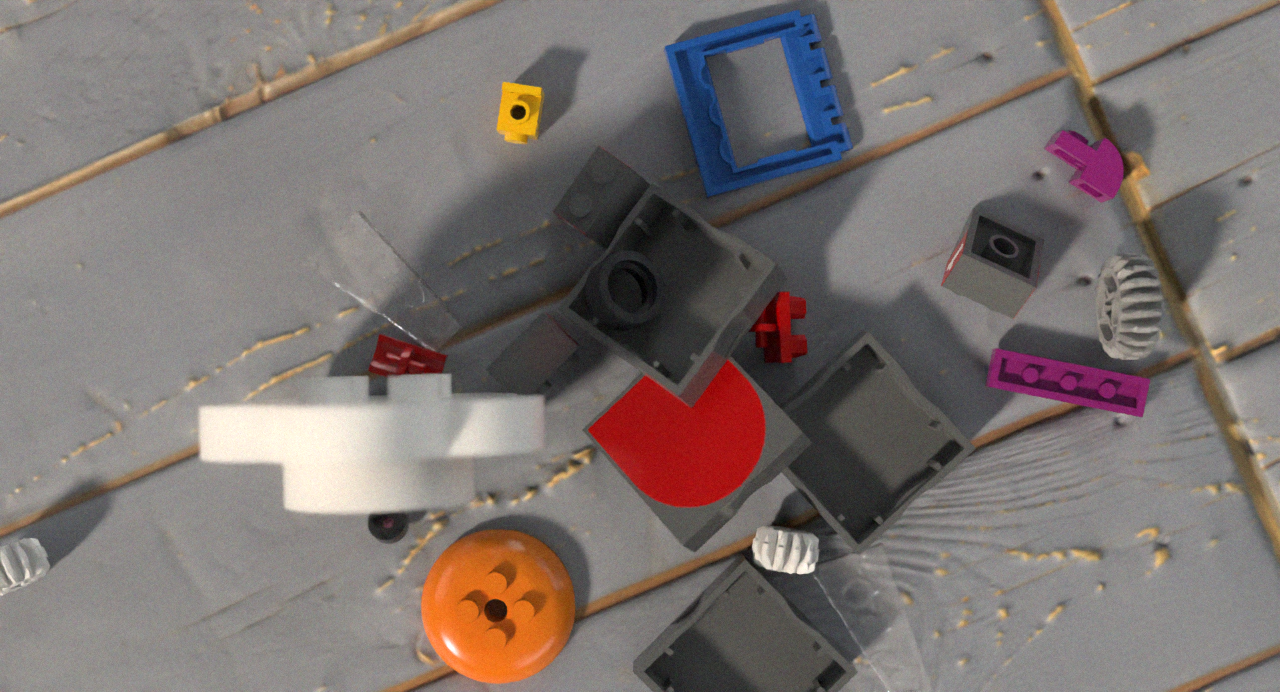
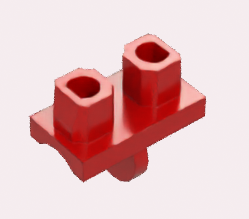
M790 291L777 292L748 331L755 332L756 348L764 347L765 363H791L792 358L807 355V338L805 334L791 335L790 319H805V298L790 296Z
M379 334L368 372L384 377L412 374H443L448 355Z

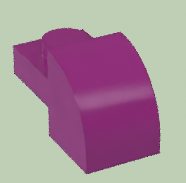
M1062 130L1052 135L1044 149L1076 169L1069 183L1101 203L1114 199L1120 189L1124 174L1122 158L1117 148L1106 138L1094 142L1090 147L1087 145L1089 142L1087 138L1072 130L1067 132Z

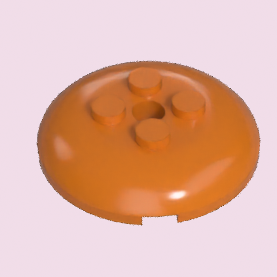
M513 529L480 530L454 542L438 557L431 567L422 592L421 614L423 626L436 653L458 673L485 683L502 684L516 682L529 678L546 668L560 654L567 643L575 619L574 586L562 560L548 545L538 538ZM492 599L503 601L507 606V614L500 617L491 615L488 609V602Z

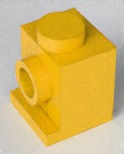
M509 82L502 83V97L496 130L499 134L505 135V141L527 144L528 139L538 140L545 96L542 87ZM523 107L526 109V115L524 118L516 120L512 117L513 109Z

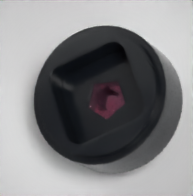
M404 511L371 512L368 518V528L376 540L384 544H392L400 541L406 535L409 528V519Z

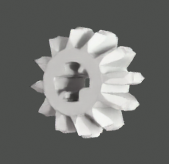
M771 525L761 526L757 528L756 537L753 538V560L758 566L765 567L766 569L790 574H808L815 570L816 562H818L820 551L818 549L819 539L813 533L805 532L804 530Z
M24 538L0 547V595L25 587L47 574L50 568L47 559L48 555L38 539Z

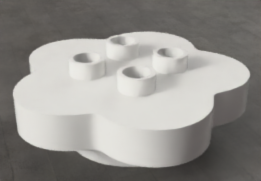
M412 374L387 377L388 395L372 396L369 393V376L299 379L300 398L199 406L200 459L218 462L273 461L283 463L284 507L296 511L324 513L387 512L436 508L467 503L476 499L475 456L522 453L545 449L544 396L517 395V393H452L451 374Z

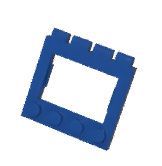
M798 9L664 47V53L706 199L842 160V152L853 149L846 122L832 125L831 119L844 115L836 86L831 85L822 88L820 84L833 78L825 48L810 49V45L822 41L815 14L801 17L800 10ZM780 38L811 148L797 152L793 149L758 159L757 163L737 168L706 58L723 53L736 52Z

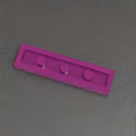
M993 348L985 386L1143 417L1150 379Z

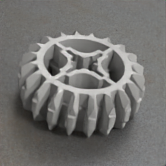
M1123 253L1109 256L1106 262L1103 263L1101 272L1098 275V287L1095 288L1097 292L1096 328L1099 330V340L1102 343V348L1105 353H1108L1110 358L1138 360L1139 358L1148 357L1154 351L1156 343L1160 339L1159 330L1163 327L1161 316L1164 313L1162 310V300L1164 297L1161 296L1160 290L1162 283L1158 281L1159 272L1154 268L1152 259H1148L1146 255Z

